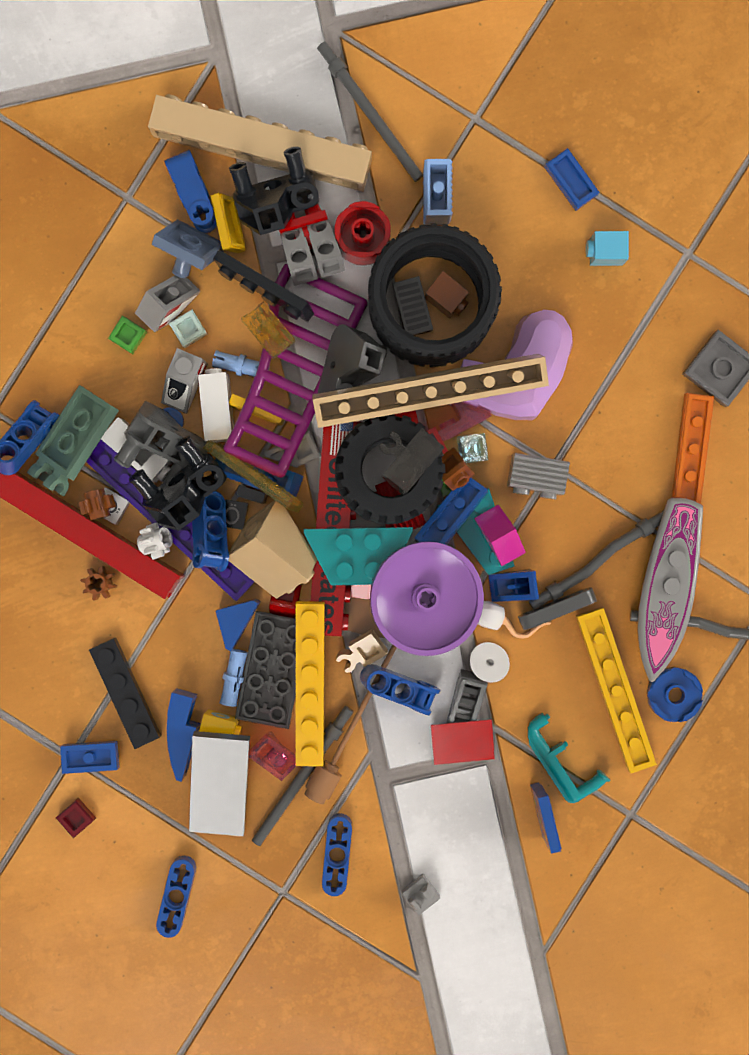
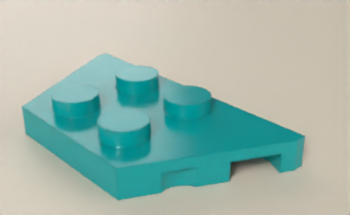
M413 527L304 529V535L330 585H371L374 575L382 562L394 551L405 546L413 532Z

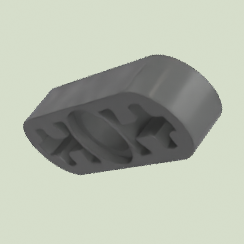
M592 587L585 588L542 605L535 610L532 609L519 615L518 619L523 630H527L596 602L597 598Z

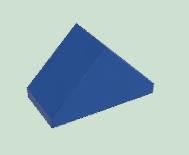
M528 569L488 575L492 602L539 599L536 571Z
M253 599L215 611L227 650L232 651L258 608L260 600Z

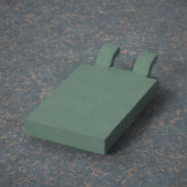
M79 385L36 451L35 455L39 459L29 468L27 473L36 479L39 477L44 482L43 485L48 489L55 490L60 495L65 496L69 488L68 478L73 481L75 480L119 410Z

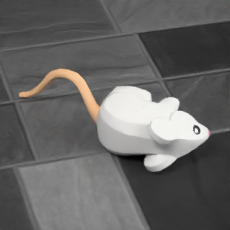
M484 601L478 625L498 630L504 624L514 637L524 639L530 637L542 626L551 624V622L548 621L538 625L525 634H519L505 616L504 607L491 601Z

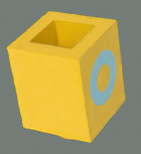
M208 709L203 715L199 731L240 735L242 727L238 726L239 719H235V716Z

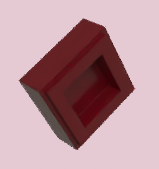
M78 798L60 813L56 819L74 839L96 817Z

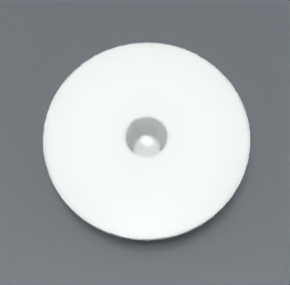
M481 643L473 649L470 655L471 669L482 681L489 683L498 682L509 671V657L505 650L495 643Z

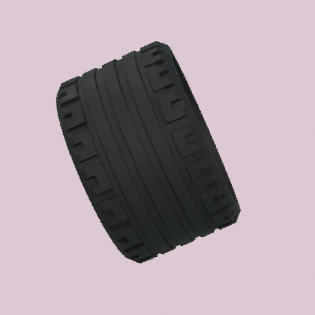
M431 223V225H419V228H409L407 231L398 234L396 239H391L383 247L381 255L377 256L371 269V276L368 282V307L370 320L377 337L385 347L390 349L393 355L401 360L406 359L409 361L408 363L413 365L439 367L462 360L481 344L496 319L502 292V286H500L501 277L497 264L493 263L494 258L488 252L485 245H481L476 237H473L467 231H460L458 227H451L447 224L440 226L437 223ZM426 257L442 258L460 266L469 275L476 288L478 311L473 323L463 332L443 340H426L413 336L394 320L388 308L386 293L395 274L410 262Z

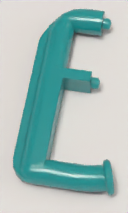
M542 712L529 723V745L564 799L569 803L579 802L598 790L606 782H610V778L598 769L596 771L597 774L578 787L575 786L556 757L557 754L566 749L565 747L568 746V743L566 741L562 743L561 741L554 747H549L539 729L549 723L548 719H550V716L548 714L544 715Z

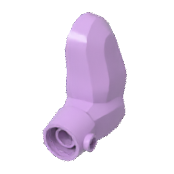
M541 310L524 316L516 325L511 350L505 357V359L532 354L545 356L549 386L463 401V403L474 408L479 407L499 417L513 420H534L559 385L573 346L572 330L565 318L556 311ZM463 359L461 367L483 364V362Z

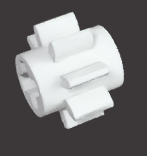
M153 523L139 531L141 535L138 536L137 545L144 555L151 554L154 560L170 552L169 547H171L173 539L167 528H159L158 523Z

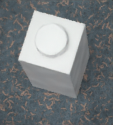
M220 368L207 369L205 374L198 375L204 441L207 443L226 442L234 427L233 408L229 404L231 398L230 377L226 372H222Z
M117 417L106 430L101 440L118 453L127 440L124 432L130 424L124 419ZM141 449L131 465L137 470L143 469L152 482L157 483L158 480L162 481L170 471V466L174 462L146 449Z

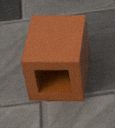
M443 271L426 291L425 299L450 319L454 313L459 316L469 302L465 299L469 291Z

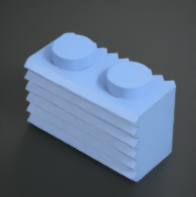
M451 159L424 160L423 224L431 225V223L448 225L451 222L453 214V161Z

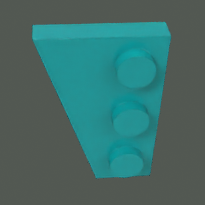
M489 488L486 496L456 532L488 575L515 567L513 560L503 566L500 565L474 519L495 507Z

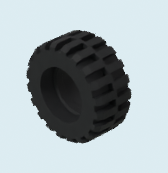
M395 414L370 418L365 422L361 421L350 433L348 432L336 456L335 482L337 483L341 498L345 500L347 506L352 511H355L365 520L378 524H397L419 516L433 504L444 482L442 477L445 473V464L442 463V457L444 456L442 449L437 447L435 443L437 439L433 433L429 434L425 430L426 426L420 422L417 424L411 421V417L405 415L397 417ZM385 443L396 444L406 449L412 456L416 469L415 478L411 486L404 493L392 497L382 496L372 491L366 484L362 473V465L367 453L374 447Z

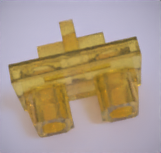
M264 302L241 318L244 325L273 359L295 343L294 337Z

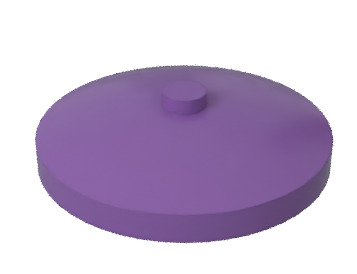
M416 542L397 549L382 562L371 584L370 608L379 631L394 646L414 655L434 656L455 649L467 640L475 630L483 610V586L474 565L458 550L437 542Z

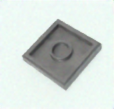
M717 330L682 375L709 396H714V399L722 406L728 407L749 380V353L720 330Z

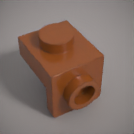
M455 447L451 448L442 457V463L445 464V473L442 480L452 491L466 485L469 479L475 475Z

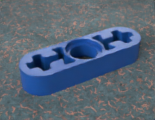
M342 813L333 815L329 819L327 827L322 888L330 896L341 895L347 886L352 821L347 815ZM338 821H342L343 826L348 827V829H343L341 841L336 840L337 829L332 827L337 826ZM333 848H341L345 852V857L341 861H334L330 858V851ZM333 868L339 869L338 881L342 882L338 883L335 888L331 887V882H327L332 880Z
M179 856L176 858L169 870L156 923L159 934L167 938L176 936L184 922L196 873V863L189 856ZM181 864H185L186 870L190 872H186L182 882H177L180 870L176 868H179ZM180 890L184 895V900L180 903L172 902L169 892ZM171 910L176 911L173 917L174 925L172 928H168L165 921H167Z

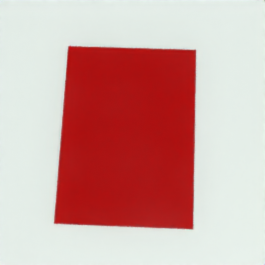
M492 719L431 725L434 765L495 759Z

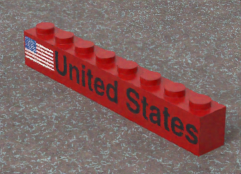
M361 421L323 427L316 529L350 528L351 520H356L357 513L347 506V503L338 492L339 489L335 482V461L343 439ZM317 560L313 568L314 575L312 577L310 601L325 602V636L342 637L343 630L348 631L349 614H344L345 603H350L351 586L330 585Z

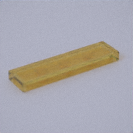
M212 440L207 441L203 449L282 506L299 513L304 505L302 501L250 464L230 453H226L222 444Z

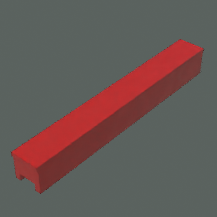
M20 472L12 475L0 474V498L161 598H170L180 580L184 578L185 575L158 558L153 560L151 554L144 555L136 544L99 521H90L89 515H81L78 508Z

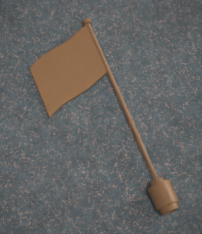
M350 597V603H345L344 614H349L348 631L362 635L373 629L379 638H385L374 622L370 608V599ZM393 644L381 667L386 668L397 649ZM380 674L376 675L371 685L379 682ZM369 690L331 762L325 760L323 766H316L305 786L307 790L304 794L316 803L324 804L326 799H330L342 776L338 772L339 767L335 764L372 696Z

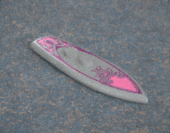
M687 498L668 499L642 586L638 612V641L642 663L650 682L656 680L676 654L684 638L694 602L700 557L703 505Z

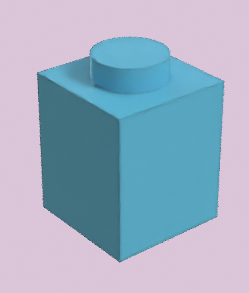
M595 231L590 240L586 241L585 247L586 257H590V266H623L629 259V231Z

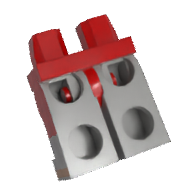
M318 204L305 209V216L295 218L293 213L286 227L279 230L294 286L318 279L310 250L314 252L321 278L345 271L342 254L326 211L321 210Z

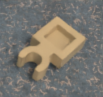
M371 629L350 641V649L339 651L336 661L348 659L350 662L344 668V671L348 673L355 669L358 662H361L365 667L386 656L388 649L374 630Z

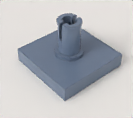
M178 219L156 233L152 241L153 246L177 257L172 273L180 278H187L189 276L191 266L203 270L214 261L213 258L219 250L224 252L221 241Z

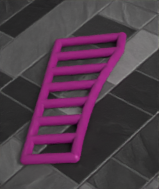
M288 263L283 265L275 283L284 288L291 276ZM320 277L306 282L310 286L354 305L349 319H346L308 301L314 312L313 316L337 327L344 324L354 329L357 328L368 304L365 298ZM277 304L275 307L269 305L265 340L257 372L238 419L224 445V452L282 478L286 475L315 415L313 394H318L324 366L275 344L277 328L327 351L330 340L279 317L280 306ZM272 355L319 376L320 379L314 391L269 371ZM264 382L271 383L308 400L303 414L300 415L261 397L260 393ZM255 406L297 425L290 440L250 422L249 420ZM244 431L284 449L285 451L278 465L238 447L237 445Z

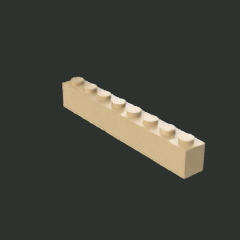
M167 94L165 97L156 95L148 128L155 138L289 172L284 151L291 147H300L305 168L313 173L314 179L364 192L372 162V151H369L364 145L354 143L350 146L341 143L339 139L327 136L325 139L316 137L314 133L308 130L301 129L299 132L289 130L287 126L281 123L266 124L259 118L250 115L243 118L236 116L227 109L220 108L219 111L209 109L207 105L201 102L194 101L192 104L182 102L180 98Z
M532 354L313 394L318 428L549 386L546 359L543 355Z

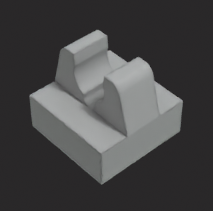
M424 874L420 875L402 890V895L418 915L440 899V894Z

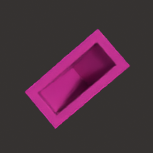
M499 505L474 518L501 566L526 553L516 528Z

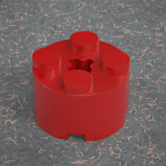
M367 201L354 202L340 213L336 219L335 238L340 252L345 260L361 266L373 264L377 256L381 255L383 247L390 241V221L380 207L374 203ZM361 230L366 231L365 238L359 236Z

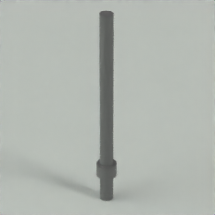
M326 41L322 42L317 49L329 64L328 69L332 75L340 79L415 182L419 181L423 177L420 169L348 73V67L342 58H337Z
M344 706L335 721L330 722L324 730L326 733L324 735V754L333 741H337L344 732L342 728L354 713L351 708ZM303 766L252 838L254 844L262 845L316 766Z

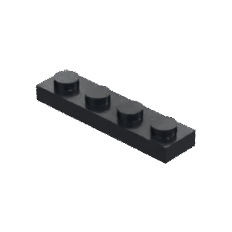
M219 250L213 258L219 267L218 272L229 281H232L234 278L240 282L239 284L242 288L251 294L256 291L262 295L261 297L265 302L273 307L278 304L284 308V312L291 318L297 320L300 317L309 322L314 315L308 301Z
M117 638L89 649L134 749L160 738L161 733Z

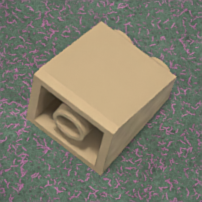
M278 498L247 520L229 551V562L276 599L285 593L290 594L299 584L309 582L314 575L313 568L317 561L315 554Z

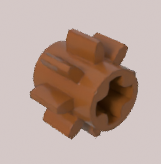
M104 489L83 493L85 500L78 502L81 515L89 514L90 521L111 516L109 509L116 507L113 494L106 495Z
M105 566L99 567L98 573L93 568L87 569L89 576L80 580L85 583L86 587L83 590V594H93L92 600L94 601L99 599L100 593L105 599L109 598L110 593L108 591L117 588V585L112 582L115 573H105ZM101 578L103 583H101L100 588H96L97 579Z

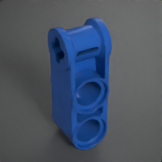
M190 150L164 160L180 200L195 228L203 233H210L215 230L217 223L210 201L211 198L201 175H199L200 172ZM205 213L207 219L202 221L200 215Z
M33 400L26 407L23 414L0 439V474L12 475L19 471L26 460L45 439L60 416L58 413L47 411L36 400ZM20 436H29V437H30L29 439H26V440H21V439H19ZM4 456H12V457H13V458L10 459V460H2V459H1V458L4 457Z
M214 491L205 498L200 516L192 521V561L195 568L205 566L223 572L229 562L226 502L224 497L217 491Z
M376 664L365 666L360 673L362 684L372 694L407 706L428 716L432 712L430 707L435 695L441 691L432 684L415 680ZM376 674H380L379 682L370 685L371 678ZM404 683L403 691L395 694L396 687Z

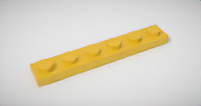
M296 602V766L324 765L325 602Z
M601 607L577 615L576 619L628 772L631 774L657 765L604 608Z

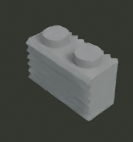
M514 453L511 458L507 487H512L513 493L529 495L530 491L540 492L541 498L556 500L557 495L565 494L570 462Z

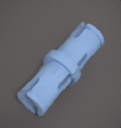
M219 350L215 351L214 356L216 358H213L212 367L236 372L238 376L245 374L255 377L259 361L248 359L243 354L236 356L220 352Z
M238 649L230 651L227 671L223 673L222 677L224 679V686L219 702L222 705L237 706L240 686L244 682L243 671L248 655L246 651Z

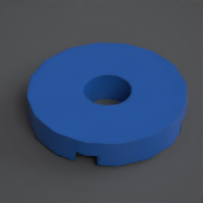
M678 667L665 668L655 681L648 684V704L653 712L665 721L684 722L695 716L701 708L703 689L697 677L688 670ZM676 687L680 688L682 692L680 700L671 702L668 697L670 690Z

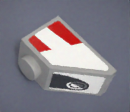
M174 275L146 291L135 314L149 328L156 332L172 322L197 297L200 290L188 278H180Z
M177 348L166 373L161 403L187 414L199 387L198 375L204 374L208 363L200 357Z

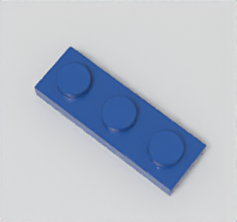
M470 478L466 485L451 491L414 537L415 541H429L447 545L486 496L488 489Z

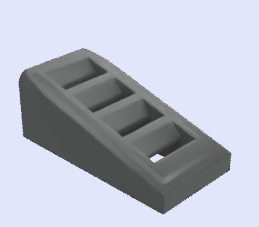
M461 669L447 723L477 721L488 682L480 680L472 671ZM465 692L476 696L475 698L464 696L462 695V693ZM459 703L473 706V708L461 707ZM458 713L470 716V719L466 720L455 716Z

